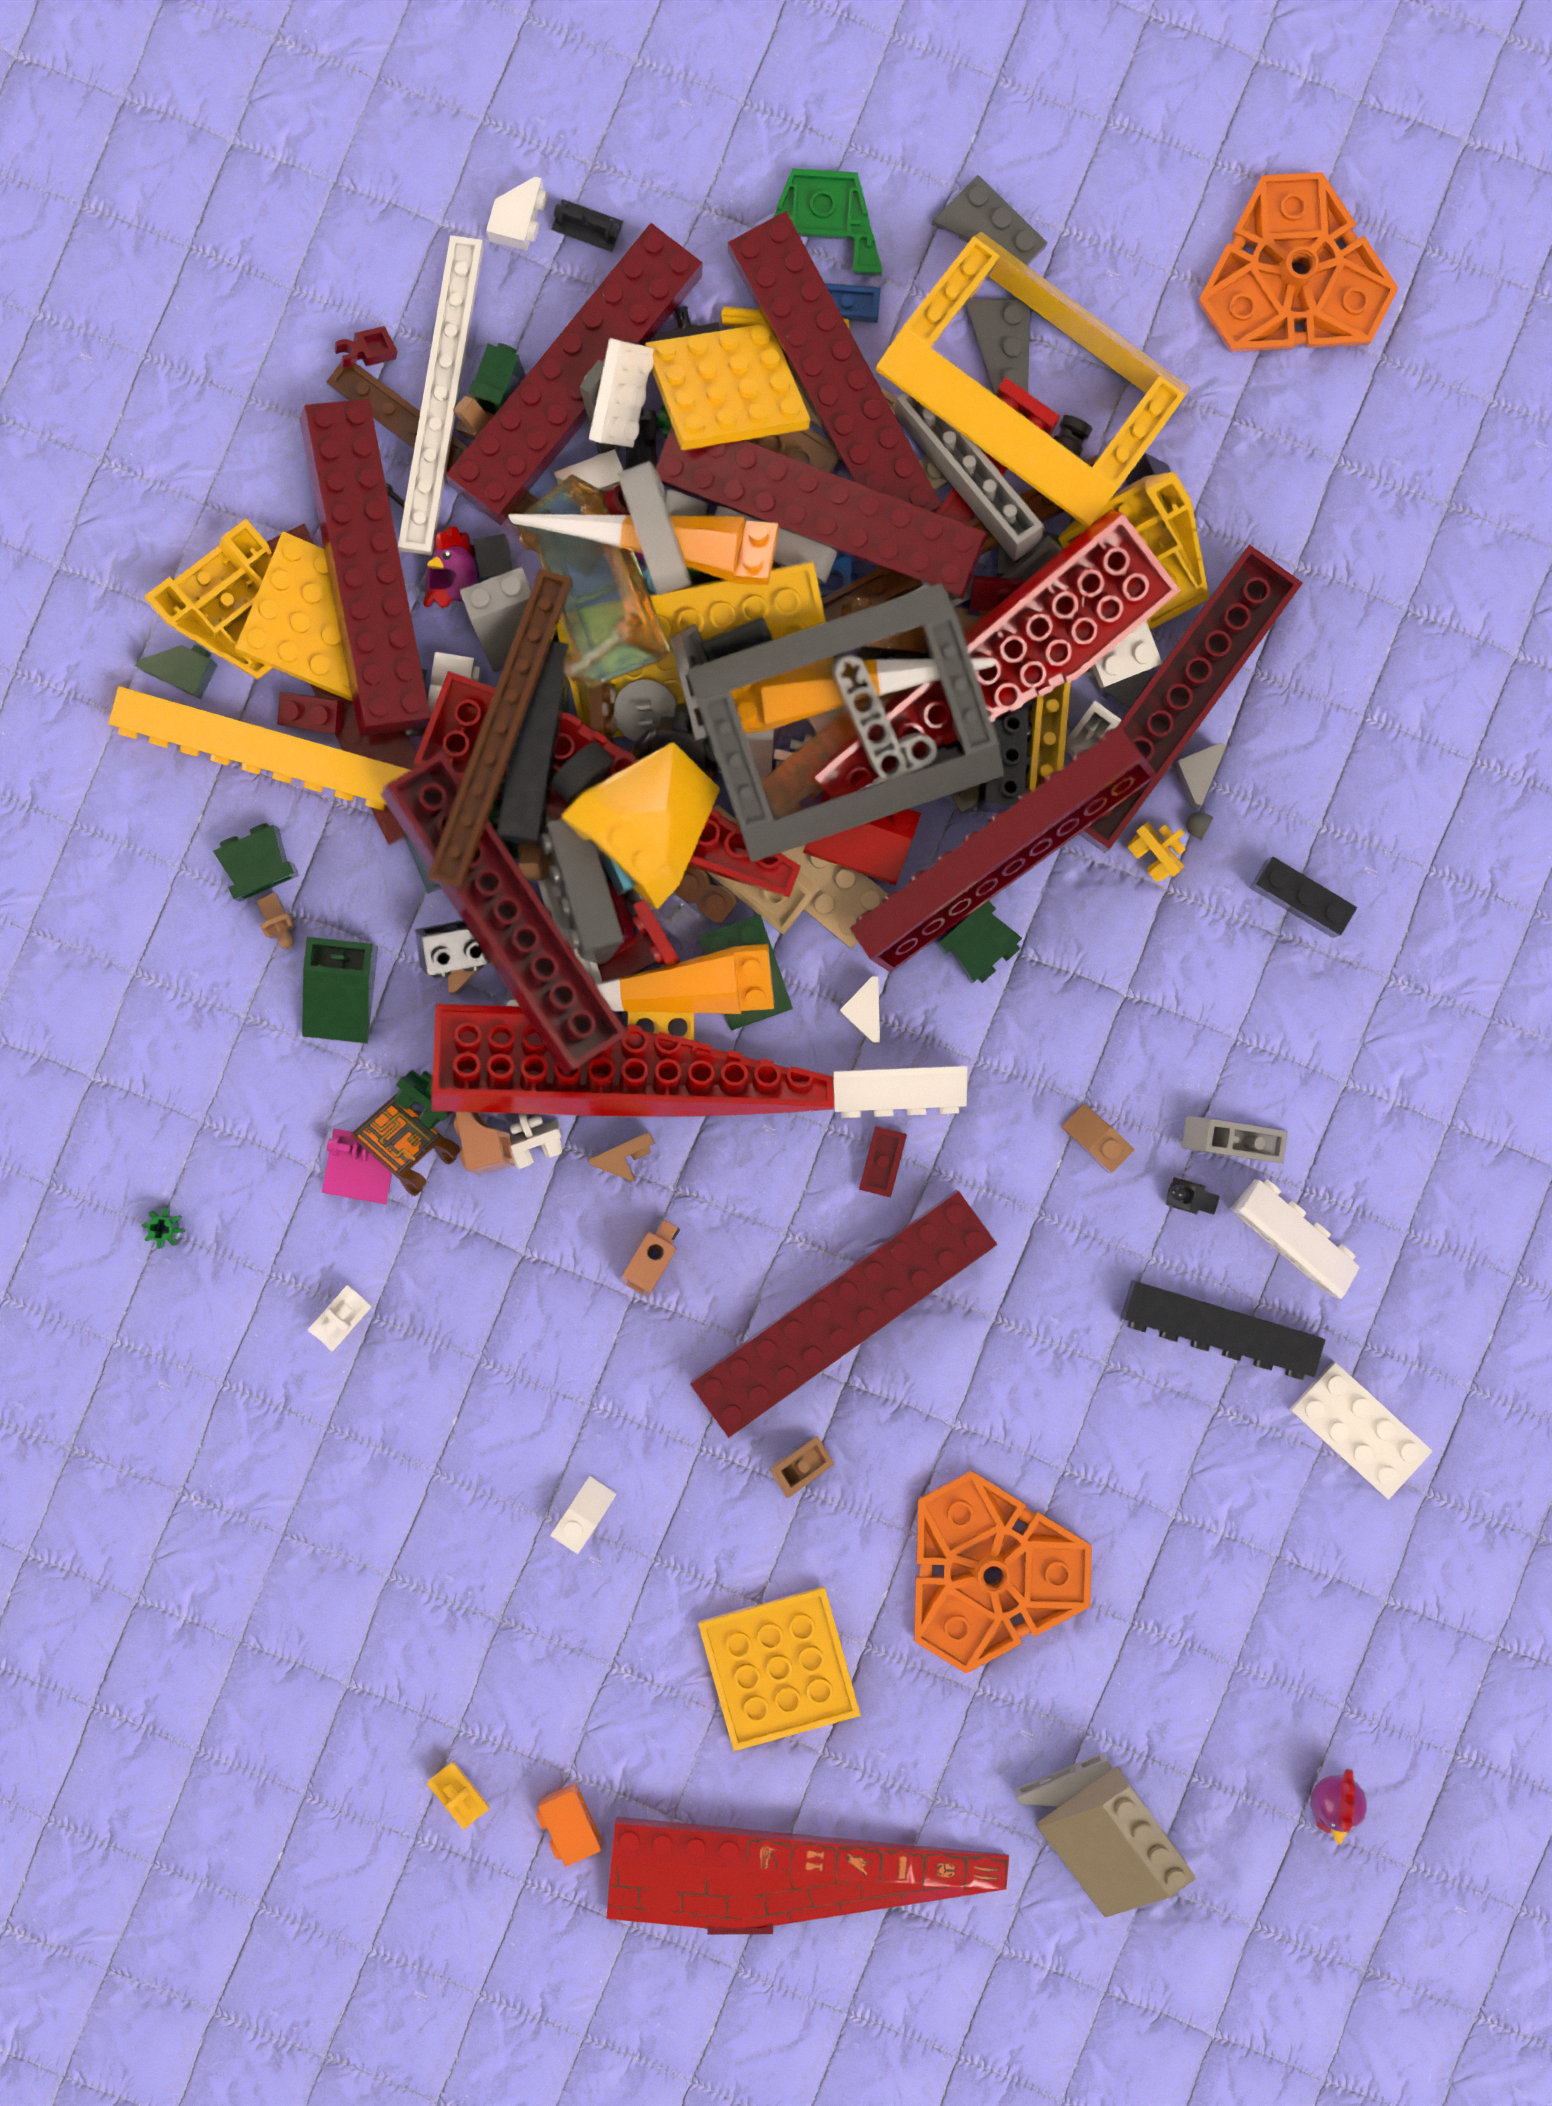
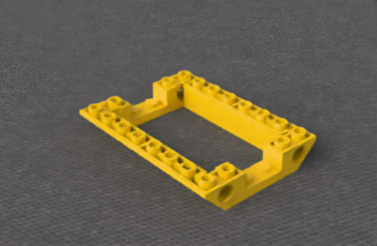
M983 232L976 234L969 241L902 327L875 368L877 372L1087 528L1096 520L1190 390L1188 385ZM992 268L993 270L989 275L991 279L1146 393L1093 467L1089 466L933 350L946 327L969 298L972 299Z

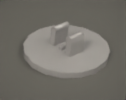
M639 679L630 682L619 692L614 702V716L616 717L618 729L627 738L636 742L649 726L658 725L662 716L674 717L675 705L678 704L675 695L666 685L656 680Z

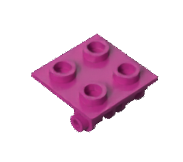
M333 1128L332 1138H329L327 1143L329 1155L322 1193L387 1204L392 1173L351 1136L352 1131Z

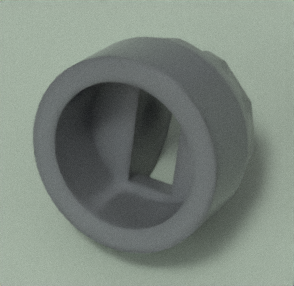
M1199 811L1192 813L1186 821L1187 831L1192 836L1202 840L1213 816Z

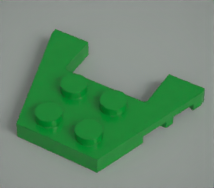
M792 168L774 217L787 211L800 237L853 240L854 258L852 274L882 276V265L878 256L874 234L872 233L858 172Z

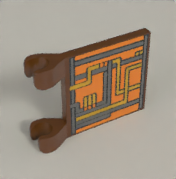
M395 1094L352 1132L351 1136L394 1174L410 1195L417 1196L423 1190L426 1179L420 1173L411 1170V1168L433 1148L444 1163L452 1164L460 1153V1147L455 1142L444 1138L434 1128L429 1129L422 1124L418 1118L420 1115L412 1108L407 1110L394 1101Z

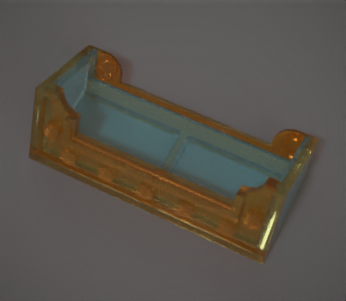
M572 474L523 513L612 515L606 507V492ZM516 524L519 531V541L526 549L538 553L543 569L572 578L573 584L560 617L573 653H569L564 657V671L572 681L592 688L662 661L671 654L633 550L569 534Z

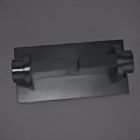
M562 199L561 204L557 203L553 216L556 218L551 230L613 252L623 221Z
M642 410L640 413L638 436L634 441L633 447L626 446V470L647 462H651L654 468H656V421L659 420V417H656L655 410Z

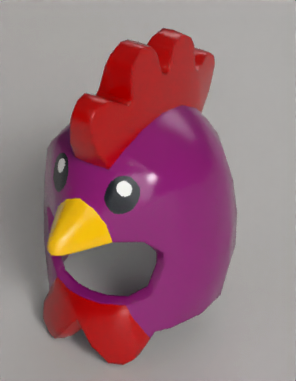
M449 526L445 532L439 531L436 533V549L433 550L432 556L429 555L425 597L423 600V605L427 608L431 607L434 601L441 608L449 606L451 601L464 602L460 590L479 582L478 569L474 559L476 554L474 545H470L469 535L467 532H459L456 526Z
M1346 1769L1343 1775L1323 1778L1315 1786L1311 1794L1310 1806L1316 1819V1826L1326 1833H1332L1336 1843L1341 1844L1347 1833L1363 1822L1367 1810V1801L1364 1791L1354 1781L1353 1770Z

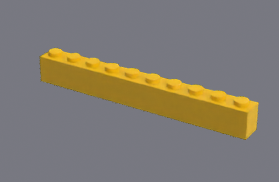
M118 686L108 722L109 725L119 727L117 734L137 739L138 733L150 736L148 743L168 748L169 742L180 745L179 752L198 757L200 751L211 754L210 761L229 766L230 760L242 763L241 770L260 775L261 769L272 771V779L291 784L292 778L304 781L303 788L321 793L323 786L335 790V797L352 802L354 795L366 799V806L383 811L385 805H387L381 796L385 785L410 771L409 769Z

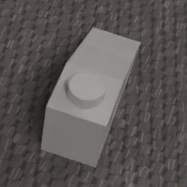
M1186 1116L1181 1148L1283 1164L1288 1131Z
M1103 1752L1013 1790L1019 1804L1060 1807L1111 1771L1112 1768L1106 1754Z

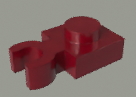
M385 326L354 333L353 341L341 339L335 342L334 351L336 354L348 353L343 355L341 359V366L345 368L352 367L356 364L357 360L361 359L367 367L396 360L397 349Z

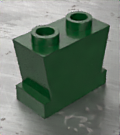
M488 343L475 380L472 381L468 392L470 397L474 398L484 411L490 412L493 415L496 414L521 383L525 374L516 350L503 343H498L497 346Z
M263 823L249 830L251 835L241 839L238 836L225 839L219 843L221 848L213 851L234 885L228 887L234 900L241 902L300 876L295 864L287 861L280 830L274 825L269 826L268 823Z
M987 901L970 914L937 944L944 954H947L949 951L952 952L971 984L977 979L981 983L986 981L996 971L993 965L1001 957L1008 961L1021 949L1017 943L1023 938L992 914L996 908L990 901Z

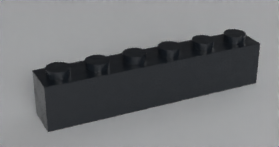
M551 642L507 764L506 778L502 777L499 786V797L503 798L501 811L496 810L493 822V829L498 830L497 835L501 841L541 846L540 834H543L542 831L545 824L572 655L568 643Z
M1131 1280L1120 1316L1128 1321L1127 1327L1142 1332H1146L1147 1327L1160 1330L1159 1337L1175 1342L1178 1341L1179 1336L1190 1339V1346L1208 1352L1210 1346L1223 1349L1222 1356L1240 1361L1242 1356L1254 1359V1366L1272 1371L1273 1365L1286 1369L1284 1375L1304 1380L1305 1375L1315 1377L1326 1339L1135 1280Z

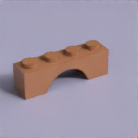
M456 1112L454 1128L461 1139L462 1149H460L459 1154L461 1163L466 1168V1171L480 1175L515 1165L509 1133L491 1128L484 1121L480 1112Z

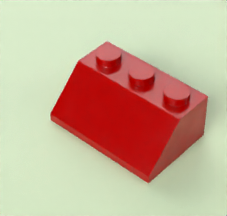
M824 791L820 803L831 800L826 791ZM906 809L807 843L803 853L896 886L921 813Z

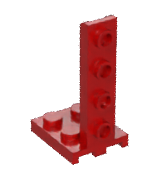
M1006 377L998 387L996 396L1052 437L1060 415ZM981 449L1003 476L1008 468ZM954 487L942 502L941 507L935 512L963 524L971 521L975 515Z
M645 899L633 905L637 914L633 915L632 918L640 933L634 935L630 941L622 943L607 963L597 964L602 982L637 974L656 962L660 966L667 964L668 967L681 962Z

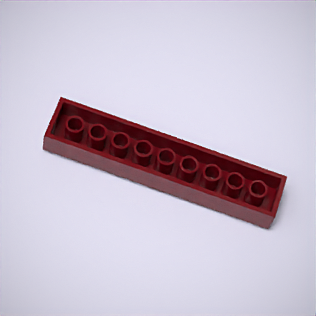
M787 211L728 242V254L763 320L779 343L795 380L801 387L809 406L821 424L822 431L838 457V461L848 480L935 513L942 504Z
M650 223L448 471L446 476L449 486L501 526L508 518V515L512 513L588 419L580 386L588 371L594 367L598 360L605 363L609 340L615 339L645 346V343L650 342L654 334L660 330L673 314L674 309L681 304L702 278L703 262L654 224Z
M370 399L306 404L303 406L299 420L359 736L424 728L431 717Z
M671 426L655 468L662 484L763 522L778 523L781 529L824 544L839 553L922 585L931 587L942 583L948 595L962 600L988 538L986 532L745 440L681 450L674 428Z
M1249 544L1115 728L1122 727L1158 776L1079 833L1080 836L1104 853L1111 849L1303 584V582Z
M1121 726L1117 729L1108 730L1100 736L1097 744L1089 750L1078 752L1073 756L1070 764L1062 770L1050 773L1044 779V783L1034 791L1030 790L1023 793L1017 799L1015 805L1007 811H1000L990 819L989 824L983 829L968 834L963 839V844L940 855L936 860V864L928 870L920 871L913 875L909 880V884L900 891L889 893L883 899L881 905L873 911L869 910L861 914L857 918L856 923L850 927V930L872 961L888 972H893L1158 775Z
M443 751L386 784L381 793L382 798L429 869L433 863L462 780ZM487 820L462 891L440 886L566 1076L623 1039L628 1033Z
M955 1190L691 1380L690 1385L727 1437L730 1438L998 1244L960 1191Z

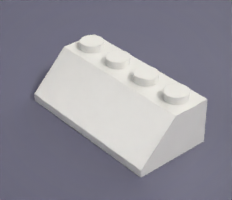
M967 1066L840 1071L832 1073L834 1082V1112H841V1118L861 1117V1111L874 1110V1117L894 1116L893 1109H907V1115H926V1108L939 1107L940 1114L959 1113V1107L967 1106Z
M1254 1179L1229 1209L1327 1295L1342 1299L1360 1268L1353 1261L1356 1256L1344 1245L1340 1244L1337 1247L1328 1240L1331 1234L1316 1222L1312 1226L1303 1217L1306 1215V1212L1295 1202L1290 1201L1287 1204L1278 1195L1282 1191L1271 1181L1266 1179L1262 1182L1261 1180Z

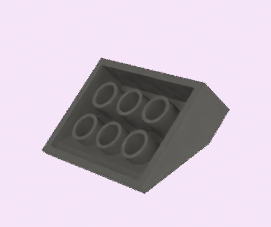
M563 819L547 822L542 831L543 834H540V843L544 854L549 853L552 866L549 867L550 878L554 886L558 885L562 898L558 900L559 908L563 918L568 917L571 930H568V939L573 950L577 949L580 959L597 964L607 963L623 943V938L593 840H583Z

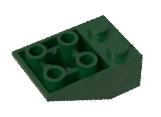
M307 937L303 967L302 1037L368 1043L378 955L377 945Z

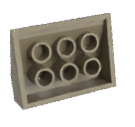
M1118 1766L1036 1823L1039 1830L1105 1918L1170 1898L1196 1879L1182 1854Z

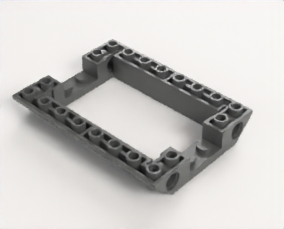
M942 583L686 670L751 862L1004 776L999 743L956 612ZM923 625L926 635L924 642L930 659H934L954 720L951 724L957 742L961 743L965 755H959L915 770L902 777L886 780L773 819L730 691Z

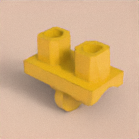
M1146 822L1136 831L1138 834L1127 845L1128 849L1137 859L1148 850H1152L1158 860L1146 870L1155 882H1159L1170 875L1174 877L1185 866L1169 846L1178 855L1184 852L1186 849L1178 839L1185 832L1179 829L1173 834L1165 824L1158 830L1166 841H1164L1151 824Z
M454 1760L426 1783L463 1830L490 1809V1805Z

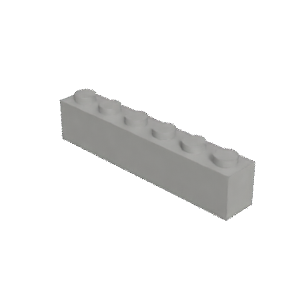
M906 392L896 398L895 417L1010 557L1016 561L1035 548L1041 542L1044 525L981 449Z

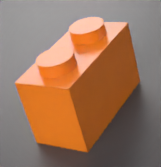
M577 1782L540 1798L539 1810L536 1811V1816L543 1830L547 1828L552 1837L549 1844L556 1860L561 1858L564 1866L567 1867L602 1850L603 1840Z

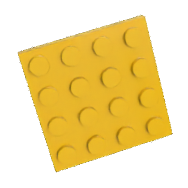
M767 324L645 343V346L654 348L652 354L654 360L652 373L681 450L809 429V415L783 351Z
M282 531L234 652L353 701L324 549Z
M825 1586L698 1621L733 1751L861 1716Z

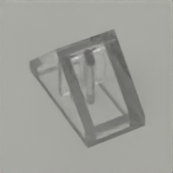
M674 891L658 910L649 906L660 924L689 947L699 939L698 936L704 934L713 924L692 902L680 898Z

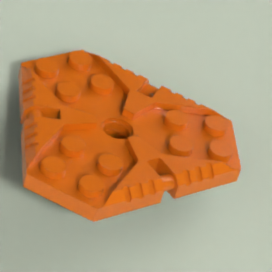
M1322 172L1262 175L1232 233L1233 240L1231 244L1227 243L1197 302L1230 352L1293 349L1296 345H1305L1306 348L1369 345L1372 342L1398 290V286L1365 236L1357 237L1353 231L1357 225ZM1341 238L1347 245L1342 250L1336 244V241ZM1246 245L1254 249L1253 255L1243 251V247ZM1299 263L1303 265L1306 269V274H1298L1293 270L1291 264ZM1294 323H1303L1304 331L1295 332Z
M973 1470L919 1497L917 1509L916 1564H919V1575L915 1577L914 1642L966 1674L1021 1645L1020 1638L1030 1633L1035 1637L1089 1608L1091 1597L1092 1545L1036 1510L1033 1513L1025 1508L1026 1504ZM1018 1519L1026 1523L1022 1532L1013 1528ZM932 1565H943V1575H932ZM996 1566L1002 1571L1000 1579L996 1582H988L984 1579V1572L989 1567ZM1021 1613L1025 1621L1014 1627L1009 1618Z

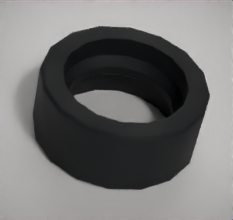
M593 742L575 754L552 779L551 785L568 804H571L582 792L596 786L607 775L615 763L614 759L598 742Z

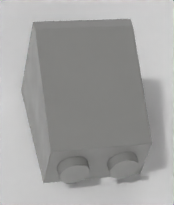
M522 567L460 590L470 620L493 672L504 668L532 591Z

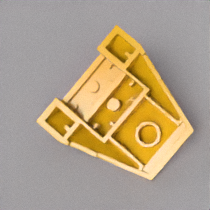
M1176 472L1145 476L1116 492L1093 524L1110 509L1123 513L1181 590L1146 620L1149 628L1152 630L1209 599L1192 501ZM1076 519L1058 536V540L1063 548H1066L1088 528Z
M244 519L221 537L219 545L174 580L168 577L147 593L144 599L167 625L253 678L259 680L273 669L234 652L272 558V552L268 543L250 522Z
M673 742L641 759L627 769L614 774L600 784L582 792L561 815V818L583 840H593L636 882L632 887L655 910H658L679 886L720 788Z

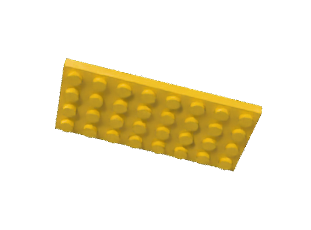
M814 561L772 569L768 586L740 584L722 579L679 588L660 596L654 593L562 612L556 629L559 641L561 643H568L572 651L568 678L578 719L590 727L589 679L597 672L610 673L611 683L615 684V700L619 692L630 682L639 679H651L666 685L675 695L678 704H687L670 639L671 636L684 627L696 624L702 640H705L763 615L774 640L826 623ZM834 656L820 661H833ZM613 702V703H611V704H612V715H614V702ZM617 727L613 738L625 736Z

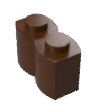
M689 865L679 886L674 890L680 898L696 903L700 912L708 919L719 923L726 921L740 903L738 897L730 889L722 884L714 883L706 871Z

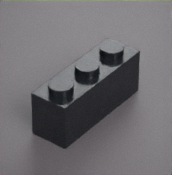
M1273 856L1265 860L1249 887L1332 938L1342 935L1358 908Z

